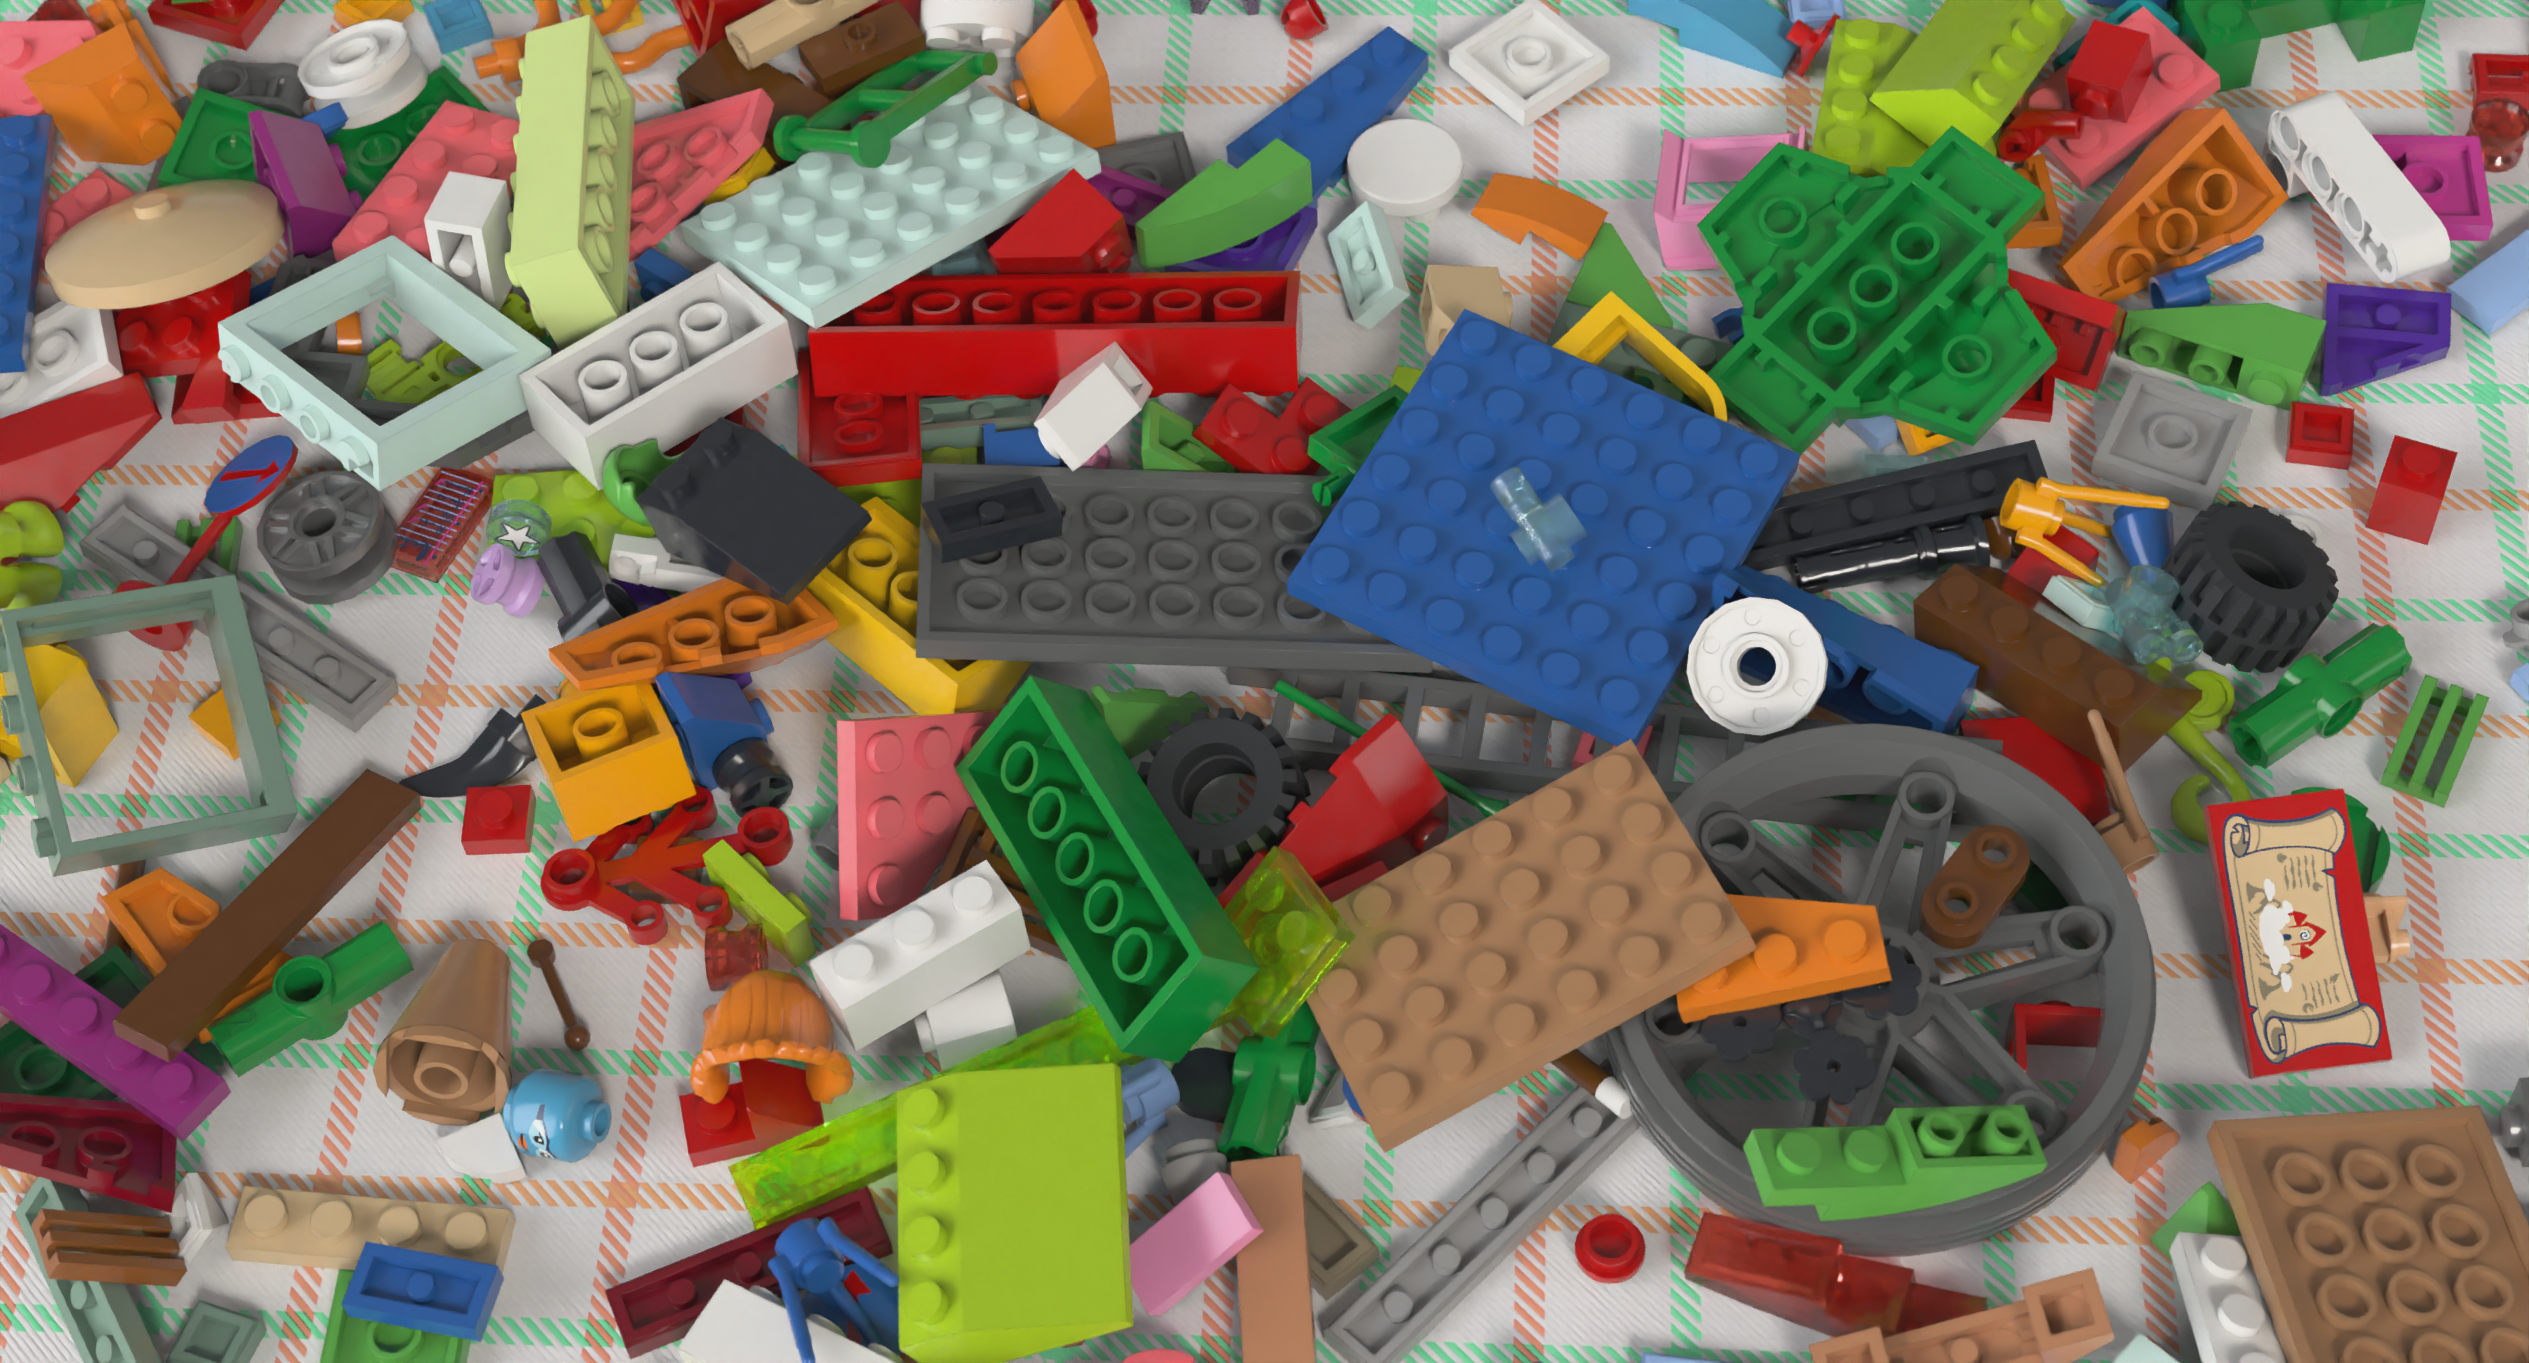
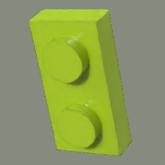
M723 839L702 854L712 886L724 889L729 896L732 908L795 968L816 953L809 925L813 923L810 911L794 893L788 891L782 895L771 885L772 881L768 872L755 856L748 852L740 856Z

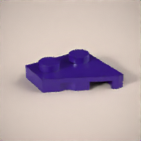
M2327 283L2323 294L2322 320L2327 321L2321 341L2319 396L2329 397L2446 358L2451 339L2452 293Z

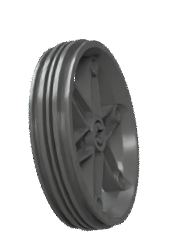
M1886 724L1835 725L1807 729L1774 738L1747 749L1714 767L1690 785L1671 804L1725 894L1766 897L1752 882L1758 875L1763 873L1796 900L1855 904L1763 835L1750 823V821L1769 812L1810 799L1850 794L1896 796L1857 898L1856 904L1876 906L1878 912L1904 843L1923 847L1907 932L1890 925L1881 924L1885 945L1895 946L1900 949L1905 956V964H1914L1922 972V981L1916 987L1919 994V1004L1916 1010L1909 1015L1896 1016L1889 1012L1885 1019L1873 1021L1865 1015L1864 1007H1852L1843 1000V1012L1834 1031L1838 1032L1842 1039L1856 1036L1864 1041L1866 1047H1874L1871 1060L1876 1066V1080L1869 1088L1859 1090L1846 1126H1872L1894 1067L1945 1107L2024 1105L2029 1119L2038 1123L2044 1130L2043 1134L2037 1135V1139L2048 1164L2043 1172L1995 1190L1933 1207L1896 1214L1820 1221L1815 1205L1764 1207L1743 1148L1744 1143L1732 1136L1707 1113L1687 1089L1673 1065H1679L1686 1061L1720 1057L1717 1051V1044L1707 1043L1701 1036V1025L1707 1019L1683 1023L1678 1010L1676 994L1603 1033L1606 1051L1615 1077L1631 1099V1111L1663 1156L1681 1176L1708 1199L1738 1219L1768 1234L1802 1246L1845 1255L1907 1257L1947 1251L1981 1241L2009 1229L2049 1206L2074 1186L2093 1166L2118 1132L2140 1083L2151 1049L2156 1019V975L2152 947L2144 918L2129 880L2107 843L2092 824L2063 795L2037 775L2012 760L1978 744L1944 733L1909 726ZM1917 802L1932 805L1938 812L1931 814L1920 813L1914 810L1910 804ZM1952 811L1968 817L1983 826L2000 825L2018 833L2028 846L2030 859L2047 875L2069 904L2068 907L2060 910L1997 917L1985 935L1976 944L1964 949H1947L1933 943L1924 934L1919 923V908L1923 893L1943 865ZM1728 843L1740 848L1741 852L1735 855H1724L1718 853L1712 847L1717 844ZM2075 936L2084 940L2090 948L2076 950L2068 947L2060 938ZM2030 945L2033 947L2036 956L2034 959L1947 984H1940L1939 971L1934 961L1936 958ZM2097 973L2100 993V1025L2095 1057L2087 1077L2076 1096L2065 1111L2062 1112L2055 1101L2035 1084L1970 1011L2065 981L2082 979L2090 974ZM1782 1018L1780 1026L1772 1032L1773 1046L1769 1051L1809 1047L1810 1038H1804L1792 1032ZM1931 1019L2001 1092L1992 1102L1912 1039L1928 1025ZM1666 1020H1675L1683 1023L1689 1030L1681 1035L1670 1036L1661 1032L1656 1026ZM1739 1025L1736 1028H1744L1745 1026ZM1829 1098L1821 1102H1813L1806 1099L1801 1128L1824 1127Z

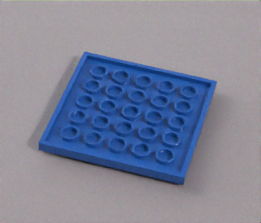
M1464 309L1287 580V594L1610 744L1619 746L1631 739L1634 745L1637 746L1689 655V646L1699 627L1711 615L1714 579L1719 572L1741 567L1797 471L1800 454Z

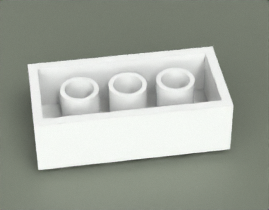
M718 261L521 373L518 377L533 429L598 490L603 489L604 462L610 453L621 445H632L634 447L650 440H657L660 452L664 453L715 423L720 417L727 416L798 374L788 320Z

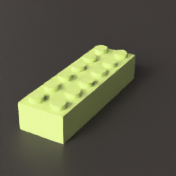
M590 14L526 32L524 58L519 60L522 95L516 97V107L520 123L519 133L513 136L517 166L516 172L511 173L510 177L514 194V208L512 212L508 213L511 250L505 254V267L511 283L515 287H522L529 298L531 312L537 326L541 329L547 328L559 349L571 346L627 314L636 98Z

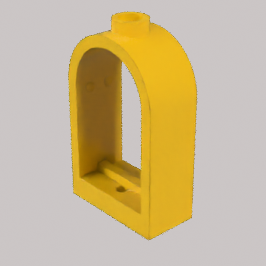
M1612 291L1552 346L1593 365H1597L1622 340H1625L1699 405L1706 414L1727 423L1725 400L1716 383Z

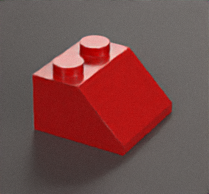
M1074 168L988 249L997 274L1126 273L1132 262L1130 258L1134 255L1124 215Z

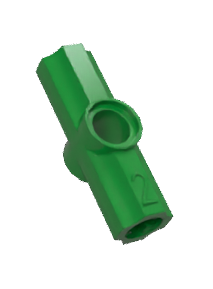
M2372 623L2323 657L2316 652L2301 657L2283 674L2275 690L2229 720L2226 733L2233 742L2235 753L2250 767L2256 765L2266 769L2317 733L2324 739L2339 733L2356 717L2367 699L2409 671L2413 658L2405 646L2404 637L2389 624L2379 626Z
M381 920L320 958L309 955L298 956L287 961L275 974L271 988L221 1017L206 1028L231 1069L240 1077L302 1038L313 1041L333 1036L345 1024L349 1009L410 973L414 968L396 936L388 925ZM314 995H317V996H315L313 999H310V1000H308V1001H305V1000L308 999L309 997H312V996H314Z
M1286 969L1281 975L1272 976L1253 1036L1245 1035L1241 1039L1236 1051L1232 1079L1234 1095L1217 1144L1218 1152L1226 1155L1227 1161L1230 1163L1281 1156L1296 1105L1305 1106L1312 1092L1316 1072V1052L1314 1048L1321 1028L1291 969Z

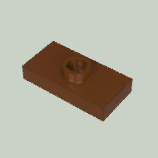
M899 0L797 44L800 59L825 93L926 49L924 34Z

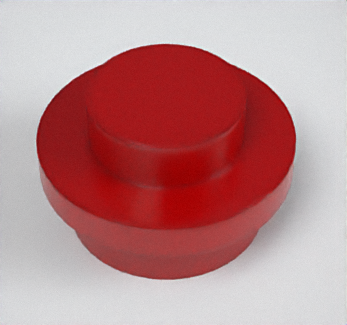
M1599 1215L1587 1222L1577 1234L1575 1240L1576 1262L1584 1274L1597 1282L1616 1284L1627 1281L1638 1273L1644 1263L1646 1251L1644 1237L1631 1221L1621 1215Z

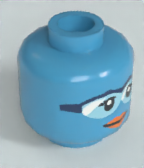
M539 1068L532 1071L522 1081L516 1083L509 1091L503 1110L505 1129L511 1134L512 1140L520 1152L569 1163H575L586 1158L596 1147L597 1143H601L607 1137L612 1120L611 1108L605 1102L603 1090L594 1078L583 1074L548 1068Z

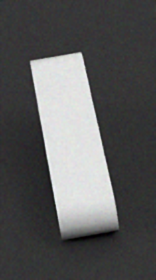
M2328 91L2273 112L2261 159L2289 198L2309 191L2313 194L2382 282L2390 284L2447 263L2450 258L2451 246L2443 223L2336 92Z

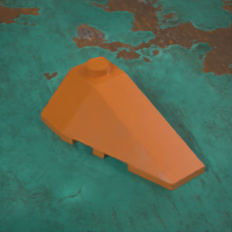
M2224 107L2185 109L2144 149L2056 267L2075 291L2115 303L2148 287L2149 279L2152 276L2193 264L2204 259L2203 256L2225 245H2234L2250 237L2289 196Z
M722 578L549 648L548 651L550 660L579 691L656 683L655 677L666 671L707 677L759 671L813 648L837 631L839 626L838 618L806 588L787 605L732 580Z

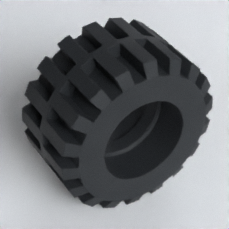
M2230 501L2227 506L2218 502L2209 505L2206 511L2201 510L2196 515L2161 565L2157 573L2159 578L2155 582V594L2161 598L2158 606L2162 614L2172 620L2170 626L2176 634L2184 636L2190 642L2188 645L2198 653L2202 651L2211 656L2212 661L2222 666H2226L2227 663L2231 664L2238 671L2251 673L2254 668L2261 673L2274 672L2277 666L2283 669L2297 657L2334 608L2333 604L2338 599L2339 590L2334 586L2338 581L2335 570L2327 565L2330 559L2322 548L2316 547L2312 542L2314 538L2304 529H2298L2291 524L2292 521L2281 514L2277 516L2270 513L2267 508L2256 504L2253 507H2248L2241 501Z
M1219 708L1217 718H1210L1204 709L1191 713L1194 722L1185 727L1182 726L1179 719L1169 725L1167 729L1172 736L1165 742L1156 737L1148 747V750L1154 757L1152 763L1141 761L1137 773L1208 886L1215 888L1219 878H1222L1228 886L1258 851L1265 849L1273 853L1280 845L1282 836L1291 823L1287 818L1301 801L1311 808L1306 797L1311 795L1308 781L1302 773V768L1289 745L1285 743L1281 734L1271 724L1265 727L1259 716L1247 711L1240 720L1233 708ZM1231 773H1241L1257 779L1255 793L1251 802L1235 818L1218 824H1204L1192 820L1193 805L1198 794L1215 778Z

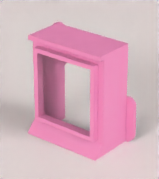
M1800 126L1799 133L1691 139H1683L1664 129L1653 213L1663 264L1666 269L1677 271L1719 268L1699 237L1697 224L1718 203L1685 205L1688 183L1741 181L1779 142L1810 152L1806 126Z

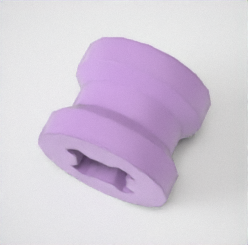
M500 543L491 545L481 556L475 568L471 581V597L484 605H491L496 602L503 606L507 614L517 618H524L537 604L546 582L536 563L538 559L533 557L520 559L515 557L513 551Z

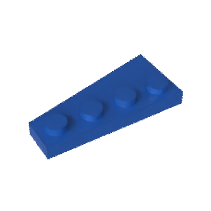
M1387 26L1227 145L1228 163L1238 169L1269 143L1278 138L1311 161L1313 201L1306 206L1317 209L1318 198L1326 188H1334L1346 173L1345 165L1348 162V154L1355 140L1367 129L1379 124L1384 116H1392L1429 70L1428 53Z

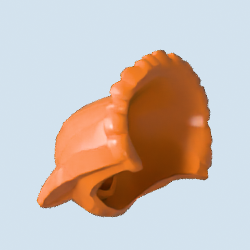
M769 969L750 972L737 980L719 999L718 1004L710 1005L704 1010L703 1021L706 1028L702 1040L703 1049L700 1054H697V1058L693 1060L691 1065L690 1083L695 1095L702 1096L705 1102L716 1104L725 1096L730 1080V1063L756 1058L763 1060L779 1058L804 1062L806 1084L814 1101L831 1105L835 1097L847 1094L852 1088L854 1076L851 1068L852 1064L844 1053L837 1050L831 1017L821 998L796 975Z

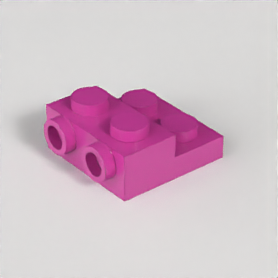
M2372 135L2441 220L2446 228L2449 240H2489L2493 228V219L2479 136Z

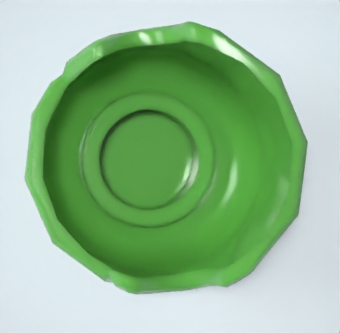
M650 440L634 447L632 445H621L610 453L604 462L603 491L607 501L627 519L642 526L651 527L636 499L655 481L660 472L670 467L684 452L674 457H668L660 452L657 440Z

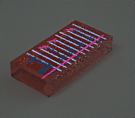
M440 468L397 528L398 545L393 555L394 561L391 567L438 583L492 506L494 480L463 469Z

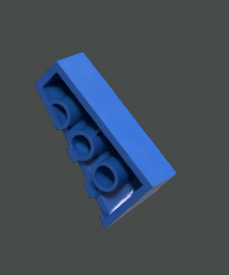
M1748 566L1719 572L1713 581L1711 615L1725 604L1755 597L1779 600L1807 617L1821 635L1828 658L1826 685L1816 703L1817 706L1858 724L1909 726L1954 735L1960 725V720H1963L1973 703L1979 666L1965 661L1964 658L1953 651L1937 649L1907 636L1895 626L1877 623L1849 611L1837 601L1819 598L1790 585L1779 576L1766 575ZM1756 647L1743 655L1740 660L1739 669L1740 672L1767 683L1776 672V662L1770 651Z

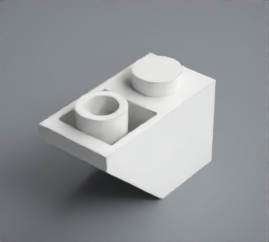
M1116 341L1061 379L1034 422V425L1038 428L1040 441L1045 449L1057 459L1062 458L1072 471L1083 465L1142 410L1153 389Z

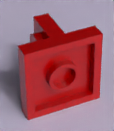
M2008 268V284L2012 289H2017L2057 348V360L2044 374L2098 393L2117 340L2122 338L2125 318L2128 312L2119 305Z

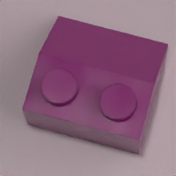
M263 110L249 112L255 175L259 184L269 188L277 197L285 222L282 239L290 258L292 259L301 254L306 258H312L333 249L332 239L339 235L363 205L358 191L348 192L342 180L343 177L347 176V170L338 145L336 143L327 145L319 124Z

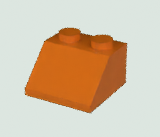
M1063 0L1015 55L1019 79L1010 81L1015 106L1092 149L1116 145L1108 73L1077 0Z
M125 22L22 75L26 85L47 114L52 115L54 124L81 161L145 166L169 153L185 118L178 100Z

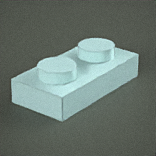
M1366 200L1329 233L1327 238L1353 321L1371 330L1411 293L1382 207Z

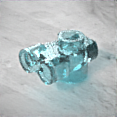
M1519 467L1511 468L1493 480L1490 484V489L1512 520L1516 521L1520 526L1509 534L1530 565L1542 559L1552 572L1564 566L1575 557L1570 547L1586 537L1588 533L1560 492L1542 503L1535 493L1534 487Z
M2136 565L2131 568L2127 578H2116L2107 586L2104 597L2115 616L2111 627L2122 638L2123 643L2134 659L2140 664H2150L2163 657L2170 658L2172 663L2176 665L2188 664L2201 654L2203 642L2187 620L2181 621L2171 609L2179 592L2177 581L2167 572L2150 565Z

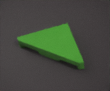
M1603 222L1566 297V302L1593 308L1612 291L1646 322L1673 329L1672 319L1612 224Z
M1097 684L1091 690L1094 705L1129 760L1148 750V747L1156 737L1163 741L1171 736L1167 727L1178 719L1182 726L1185 727L1194 722L1191 713L1204 709L1209 713V707L1193 691H1189L1181 697H1171L1165 690L1129 688L1126 693L1107 692L1102 685Z

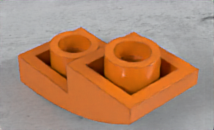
M1495 173L1470 215L1519 245L1528 232L1531 231L1580 262L1609 212L1588 200L1556 186L1521 176Z

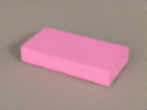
M1216 1172L1130 1244L1132 1287L1149 1315L1162 1316L1264 1231L1229 1174Z

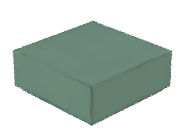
M199 1300L165 1361L166 1363H249L267 1330L260 1319Z

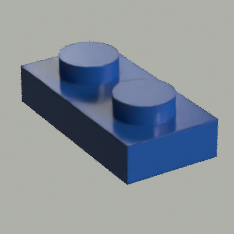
M366 1241L342 1301V1306L348 1317L481 1342L504 1277L499 1266Z

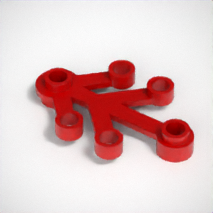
M694 787L697 795L676 802V807L655 830L651 813L636 818L641 819L637 824L627 826L625 825L627 822L604 834L598 835L585 850L570 848L554 854L544 866L540 881L541 890L547 903L556 909L576 911L591 906L626 924L630 938L639 945H652L661 941L668 932V922L662 906L656 901L642 900L638 902L614 888L615 886L629 884L632 881H636L691 910L695 924L700 929L717 931L727 926L733 917V909L727 892L718 886L705 887L678 872L706 867L702 854L722 839L740 856L748 852L755 856L765 867L777 865L785 860L793 846V835L788 818L784 812L777 808L760 807L749 811L742 817L736 834L672 847L680 837H685L690 830H704L710 827L717 819L718 811L712 793L704 787ZM695 806H705L696 812H689ZM639 836H649L631 856L612 860L624 844H638ZM720 905L719 908L712 912H703L708 906ZM646 919H655L654 922L647 926H638L640 922Z

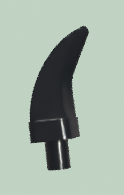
M535 694L516 717L500 708L487 723L488 726L459 758L403 779L398 784L418 792L419 796L441 798L467 795L468 787H491L506 782L537 758L520 713L547 702Z

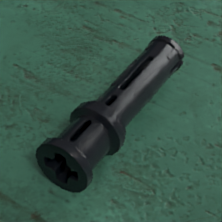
M1973 514L1966 517L1965 523L1930 529L1927 524L1917 525L1915 529L1909 530L1908 536L1838 549L1821 554L1793 557L1794 568H1798L1794 569V577L1797 588L1810 594L1916 574L1919 579L1924 578L1926 581L1936 579L1938 572L1950 569L1955 563L1989 567L1990 547L1981 516Z

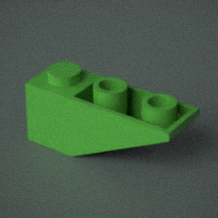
M2270 303L2129 310L2125 318L2118 356L2146 367H2153L2194 380L2205 386H2213L2253 399L2264 405H2272L2289 411L2292 401L2299 402L2317 360L2327 321Z

